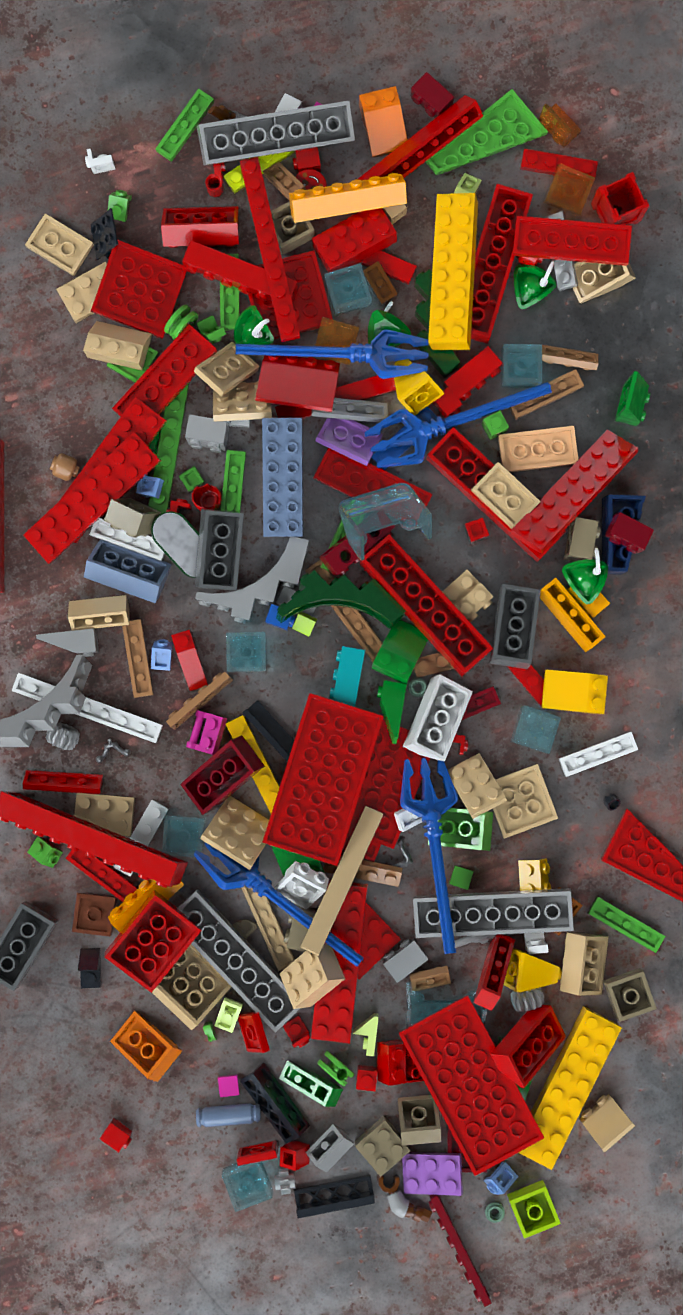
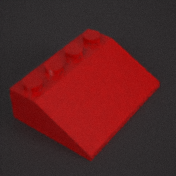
M264 355L255 401L332 412L338 385L340 363L333 360H318L314 357Z
M154 890L106 949L105 958L152 993L202 930L170 901Z

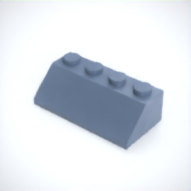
M100 539L86 561L84 578L156 603L162 593L172 564Z

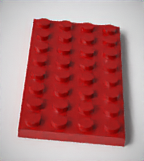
M309 693L262 843L338 866L384 716Z
M468 995L398 1032L474 1176L544 1139L517 1085L500 1072L490 1054L496 1046Z

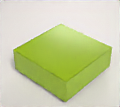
M301 611L298 613L292 629L309 637L317 618Z

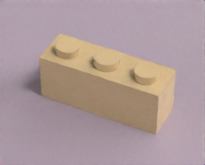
M127 596L69 601L68 619L71 630L129 625L130 609Z

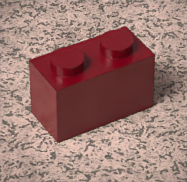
M428 72L411 87V99L417 105L420 104L425 108V112L430 117L436 118L453 105L454 96Z
M619 512L614 515L605 536L610 538V542L617 545L622 544L627 547L626 549L629 552L636 554L646 549L654 529Z

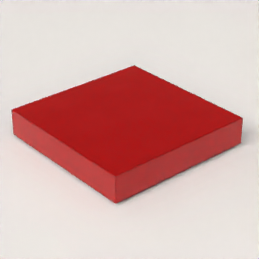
M241 1012L238 1016V1022L247 1051L257 1053L270 1051L259 1012Z
M274 1140L241 1147L237 1155L238 1166L277 1158L278 1142Z

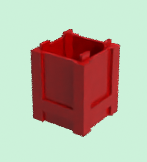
M634 172L626 174L624 178L607 186L602 185L598 187L591 206L593 210H596L602 223L630 225L641 222L650 205L647 199H644L635 181Z

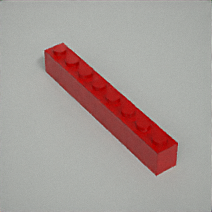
M464 95L357 180H368L374 176L386 177L392 173L401 174L405 178L483 117L477 101Z

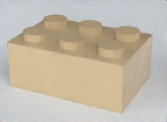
M327 943L324 944L319 956L306 950L279 973L293 1009L313 1006L345 979L333 948Z

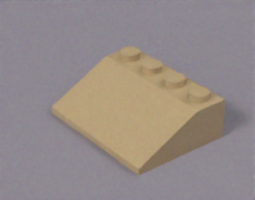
M190 944L152 993L192 1030L232 986Z

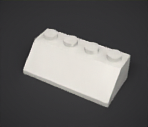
M442 675L432 677L403 747L419 755L445 761L473 691Z

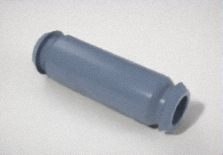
M247 1103L211 1106L196 1110V1124L200 1128L201 1126L215 1127L251 1124L254 1121H257V1123L261 1121L260 1105L257 1103L256 1105Z

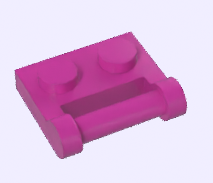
M196 710L195 716L197 717L190 741H187L186 747L214 755L219 750L227 718ZM206 718L200 743L197 744L203 720Z

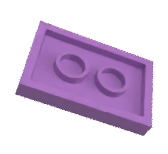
M327 418L316 437V442L367 466L374 452H371V448L380 442L383 434L380 433V435L366 437L364 433L370 428L354 420Z
M409 1152L402 1158L404 1194L462 1196L463 1185L460 1153Z

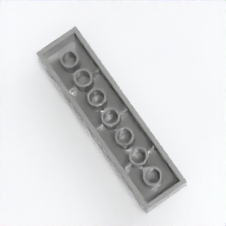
M349 101L197 125L204 166L355 141Z
M571 888L448 894L454 936L574 931ZM415 896L413 898L416 938L442 937L437 896Z
M197 889L177 908L202 930L191 944L255 1012H259L260 1017L276 1033L300 1008L293 1009L281 976Z

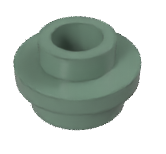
M414 678L409 683V692L415 697H421L424 695L428 685L424 679ZM416 684L421 685L422 689L420 691L415 690L414 686Z
M492 1202L487 1205L485 1215L490 1222L497 1223L504 1218L505 1210L500 1203ZM493 1209L498 1210V1213L496 1215H493L491 1213Z

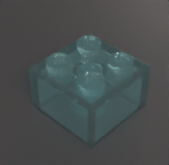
M361 263L324 274L325 285L335 316L371 306L372 298Z
M504 344L501 350V362L503 363L501 366V387L532 388L541 385L542 344Z
M265 632L226 633L228 673L267 672Z
M523 705L521 706L510 742L550 754L561 717Z
M165 815L162 852L172 856L195 857L194 852L196 850L203 853L204 841L200 838L205 831L206 818Z
M262 1161L240 1166L235 1163L223 1168L221 1175L235 1212L273 1197V1189Z

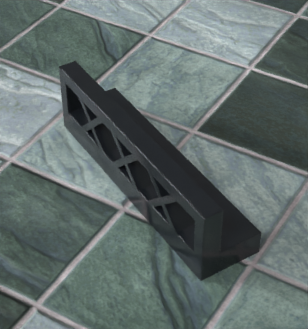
M257 700L242 713L288 762L294 739Z
M265 1063L260 1064L252 1073L240 1080L253 1100L260 1105L261 1111L286 1144L299 1138L309 1128L310 1124ZM251 1079L256 1087H253L248 1080ZM261 1096L266 1099L267 1103L261 1099ZM273 1112L277 1114V1116L279 1117V1119H278V1118H275V1116L273 1115ZM284 1128L289 1130V1132L291 1133L290 1136L286 1133Z
M370 1175L294 1189L298 1219L375 1204ZM367 1181L369 1191L360 1192L356 1189V1186L359 1182ZM345 1185L351 1190L347 1195L341 1196L336 1192L340 1186ZM326 1189L331 1192V1195L328 1199L323 1200L317 1196L320 1190ZM308 1193L312 1198L309 1203L300 1204L299 1194Z

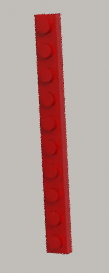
M254 157L241 160L239 162L281 342L299 339L300 333L259 159Z

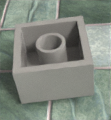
M189 414L185 438L188 444L191 445V448L202 450L205 447L210 448L212 452L221 453V450L226 451L230 427L227 421L214 422L213 418Z

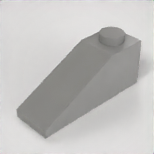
M94 628L36 635V639L80 655L82 654L84 657H93L94 653H99L97 630Z

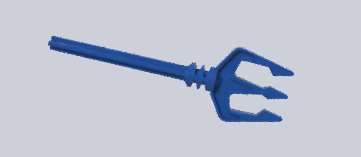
M385 329L371 341V344L366 343L363 345L359 343L356 345L351 343L350 347L236 344V354L348 358L351 363L356 361L359 363L363 361L370 363V366L380 378L387 379L428 371V366L418 363H412L409 366L387 365V362L405 359L415 361L428 358L427 352L416 349H400L388 346V344L407 343L413 347L429 345L428 339Z
M546 382L447 418L438 416L437 421L430 419V423L427 421L422 422L421 419L406 409H400L367 430L364 435L366 437L380 435L383 428L399 422L403 423L407 428L405 431L390 440H382L371 448V452L386 451L389 447L410 444L414 446L415 452L397 459L388 456L378 462L377 467L420 464L425 459L428 440L432 439V435L438 437V433L445 435L446 431L450 428L552 393L551 385Z
M422 758L420 774L423 778L421 801L412 799L409 778L414 772L409 759H406L404 761L400 805L410 813L422 817V821L427 824L423 826L428 831L424 833V836L429 839L444 954L456 953L440 840L441 835L444 833L443 830L439 829L442 823L438 822V820L441 819L442 814L458 801V795L445 762L438 760L437 773L443 777L445 797L442 799L436 797L430 780V768L426 759Z
M205 842V846L211 854L218 857L231 872L229 875H226L210 863L209 856L197 850L194 852L196 859L221 889L229 890L244 886L253 888V892H258L260 898L266 896L309 929L313 918L275 890L270 879L266 880V876L260 875L258 871L259 856L249 870ZM329 933L325 943L358 967L364 958L334 934Z

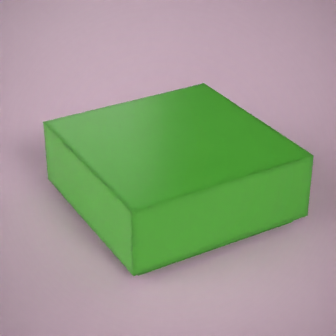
M195 466L179 475L189 493L196 486H201L205 483Z
M454 865L449 884L468 890L474 871Z

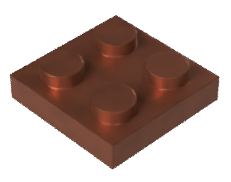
M78 892L72 932L110 937L113 925L110 923L108 916L115 908L116 897Z

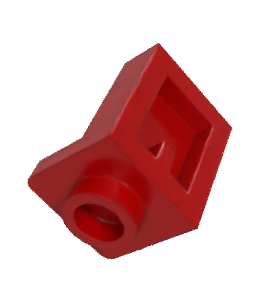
M300 1015L295 1016L283 1025L294 1048L297 1046L301 1048L309 1043L308 1039L311 1038V1033Z

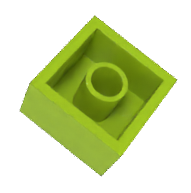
M543 1180L507 1194L524 1239L561 1224Z

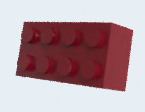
M241 735L230 740L180 785L201 814L204 815L217 808L263 769L265 765Z

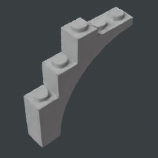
M290 537L278 563L256 583L228 593L211 594L197 592L195 599L199 601V605L210 607L212 604L218 606V610L229 612V609H232L231 617L235 618V622L243 624L246 621L250 622L256 600H259L258 604L269 606L270 603L275 604L280 582L283 583L282 586L292 589L294 586H299L309 540Z
M76 655L67 673L50 693L30 708L14 716L0 719V747H29L35 731H54L61 714H80L86 699L82 691L92 664L83 655Z

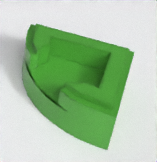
M212 1021L206 1022L203 1030L205 1035L208 1036V1041L217 1040Z

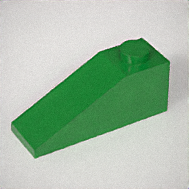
M384 680L383 687L379 686L377 697L380 698L379 705L392 744H396L407 684Z
M290 1061L286 1062L279 1079L324 1107H335L343 1091V1088L330 1080Z

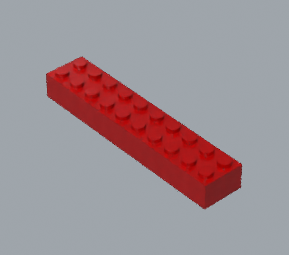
M0 792L1 821L7 823L9 821L15 822V826L24 830L26 828L32 829V833L37 836H49L50 841L61 844L62 842L68 844L67 848L71 850L85 851V855L94 859L96 857L102 858V862L111 866H114V864L121 866L120 870L127 873L136 872L139 874V878L148 881L149 879L155 880L158 886L164 888L179 885L188 864L184 860L20 793Z

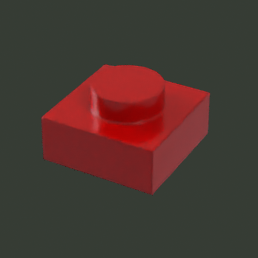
M483 517L464 524L470 542L489 536Z

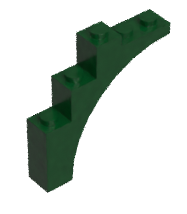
M430 269L427 272L422 271L415 278L414 285L426 300V302L424 300L416 306L417 310L415 311V317L427 329V331L425 329L422 330L416 337L429 339L432 271ZM430 345L418 347L420 351L428 353L427 359L444 378L460 365V360L452 350H432Z
M314 570L310 574L306 573L301 577L300 590L292 595V600L288 603L284 602L278 607L276 619L283 623L291 616L306 609L337 605L365 612L378 619L388 629H391L404 617L406 611L375 579L370 582L366 581L358 589L345 575L340 578L336 577L328 584Z

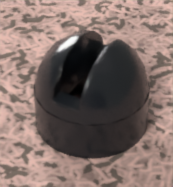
M609 794L608 797H604V805L610 811L617 809L621 804V800L615 794Z

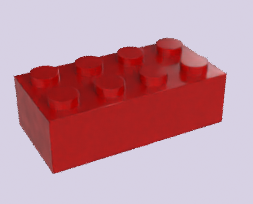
M378 208L360 211L313 237L312 243L327 272L333 278L360 263L363 259L396 243L397 232L383 209Z

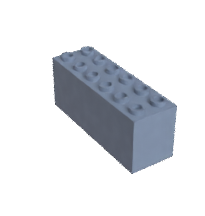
M262 418L263 537H303V419Z

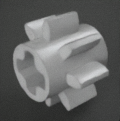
M279 1169V1174L274 1175L275 1189L281 1190V1195L291 1194V1188H296L294 1173H289V1169Z

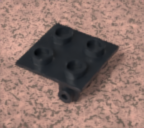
M112 208L91 224L96 260L103 256L109 259L112 249L118 245Z

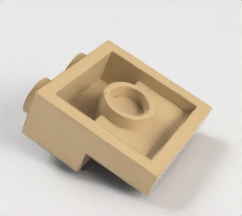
M468 569L442 591L470 623L478 616L476 613L481 608L485 610L493 603L491 601L493 598L492 594L482 583L478 582Z

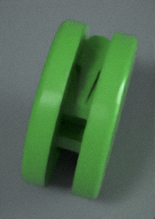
M187 304L178 308L165 325V333L169 334L174 340L188 324L193 327L197 322L198 314L195 311L190 312L191 308Z
M327 1050L324 1055L331 1061L326 1064L319 1059L317 1064L338 1083L346 1086L347 1082L345 1080L348 1076L352 1078L354 1073Z

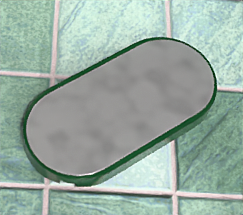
M170 511L159 514L152 522V539L182 573L188 577L195 578L199 533L184 516L177 512Z

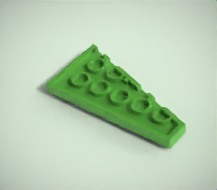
M511 89L482 113L483 117L429 158L426 164L437 176L545 136L548 131L514 90Z

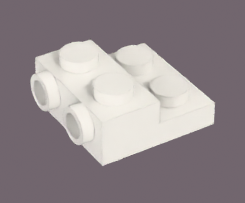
M295 861L286 870L285 876L275 885L274 889L294 904L307 910L326 892L329 878L323 872H316L310 869L308 864Z

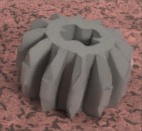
M59 722L54 731L46 732L45 738L53 746L64 750H73L76 744H78L80 733L72 726Z
M541 987L524 992L512 991L510 994L512 1005L518 1012L535 1010L545 1003Z

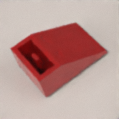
M402 1040L377 1042L378 1082L391 1086L424 1081Z

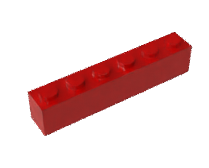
M190 241L182 260L186 271L196 274V272L203 274L204 278L211 281L216 279L221 281L222 285L229 288L234 286L239 288L238 290L244 294L252 293L262 301H272L264 268ZM287 278L291 299L293 301V298L298 288V283L295 280Z

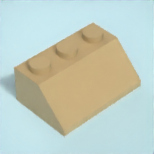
M96 321L88 332L83 351L87 358L143 370L152 334Z
M567 932L560 991L579 996L602 995L608 936Z

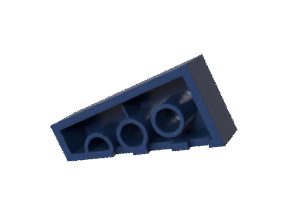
M607 495L602 498V561L608 566V574L628 572L632 552H629L626 549L627 547L622 544L617 545L610 542V538L605 536L614 515L619 512L639 522L646 496Z

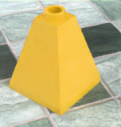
M405 359L396 361L394 365L409 366L412 362ZM426 372L394 377L397 398L413 415L418 414L445 394Z
M513 947L504 986L515 992L528 991L558 983V980L561 979L562 971L560 967Z

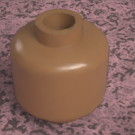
M60 453L58 456H54L50 470H52L54 477L69 481L72 476L76 478L80 467L76 466L77 460L75 458Z

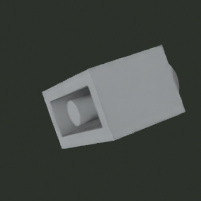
M414 938L412 940L406 939L399 945L401 947L396 952L392 950L384 956L383 965L397 983L428 960V957Z
M332 1124L308 1149L306 1154L316 1167L328 1172L354 1143L344 1130Z

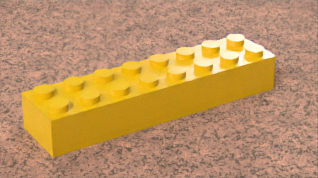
M475 193L437 194L428 339L432 350H470L478 200Z
M585 1006L582 1007L531 1110L544 1139L518 1153L551 1170L553 1169L622 1029L618 1023Z

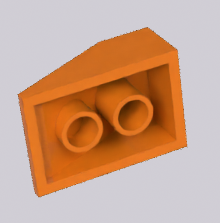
M396 86L359 95V107L372 158L389 154L407 141Z
M136 1011L131 1014L110 1041L147 1079L156 1082L161 1079L182 1052L170 1038Z

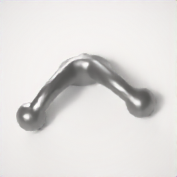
M111 738L107 739L108 743L104 745V752L102 756L96 757V762H103L111 747H114L124 756H129L130 750H123L117 742H112Z
M402 839L397 841V845L405 857L404 861L392 866L407 867L409 863H413V860H410L411 855L404 848L405 842Z

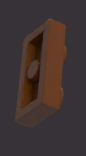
M378 261L362 271L381 305L398 295Z

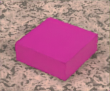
M238 1074L218 1076L220 1097L240 1094Z

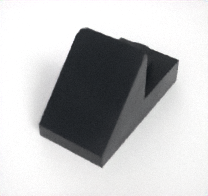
M100 948L80 949L78 971H80L81 989L101 987Z

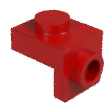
M177 499L176 501H171L170 509H167L166 512L179 513L180 509L191 510L192 506L187 500Z
M456 732L453 742L459 743L458 755H463L464 751L468 749V740H465L463 735H457Z

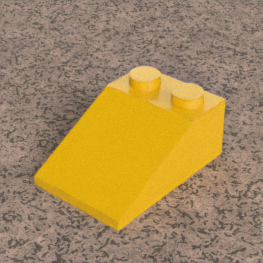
M545 670L542 708L604 714L608 676Z

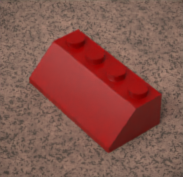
M239 207L163 208L161 221L163 247L189 246L190 241L208 247L216 245L234 246L239 244Z
M542 1005L535 1010L527 1011L490 1054L498 1070L521 1088L526 1087L566 1038L552 1006Z

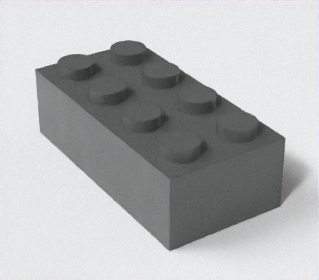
M201 509L195 586L198 588L237 591L244 513Z
M502 584L498 595L492 640L493 649L490 655L491 664L522 669L530 667L541 590Z
M27 901L20 904L0 937V983L12 991L19 988L59 920Z

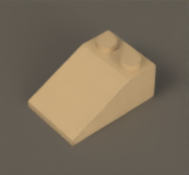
M577 262L574 265L578 286L573 287L579 303L582 304L615 290L636 277L630 264L623 266Z
M610 1094L601 1096L596 1101L597 1104L592 1109H586L580 1118L582 1124L604 1152L635 1127Z

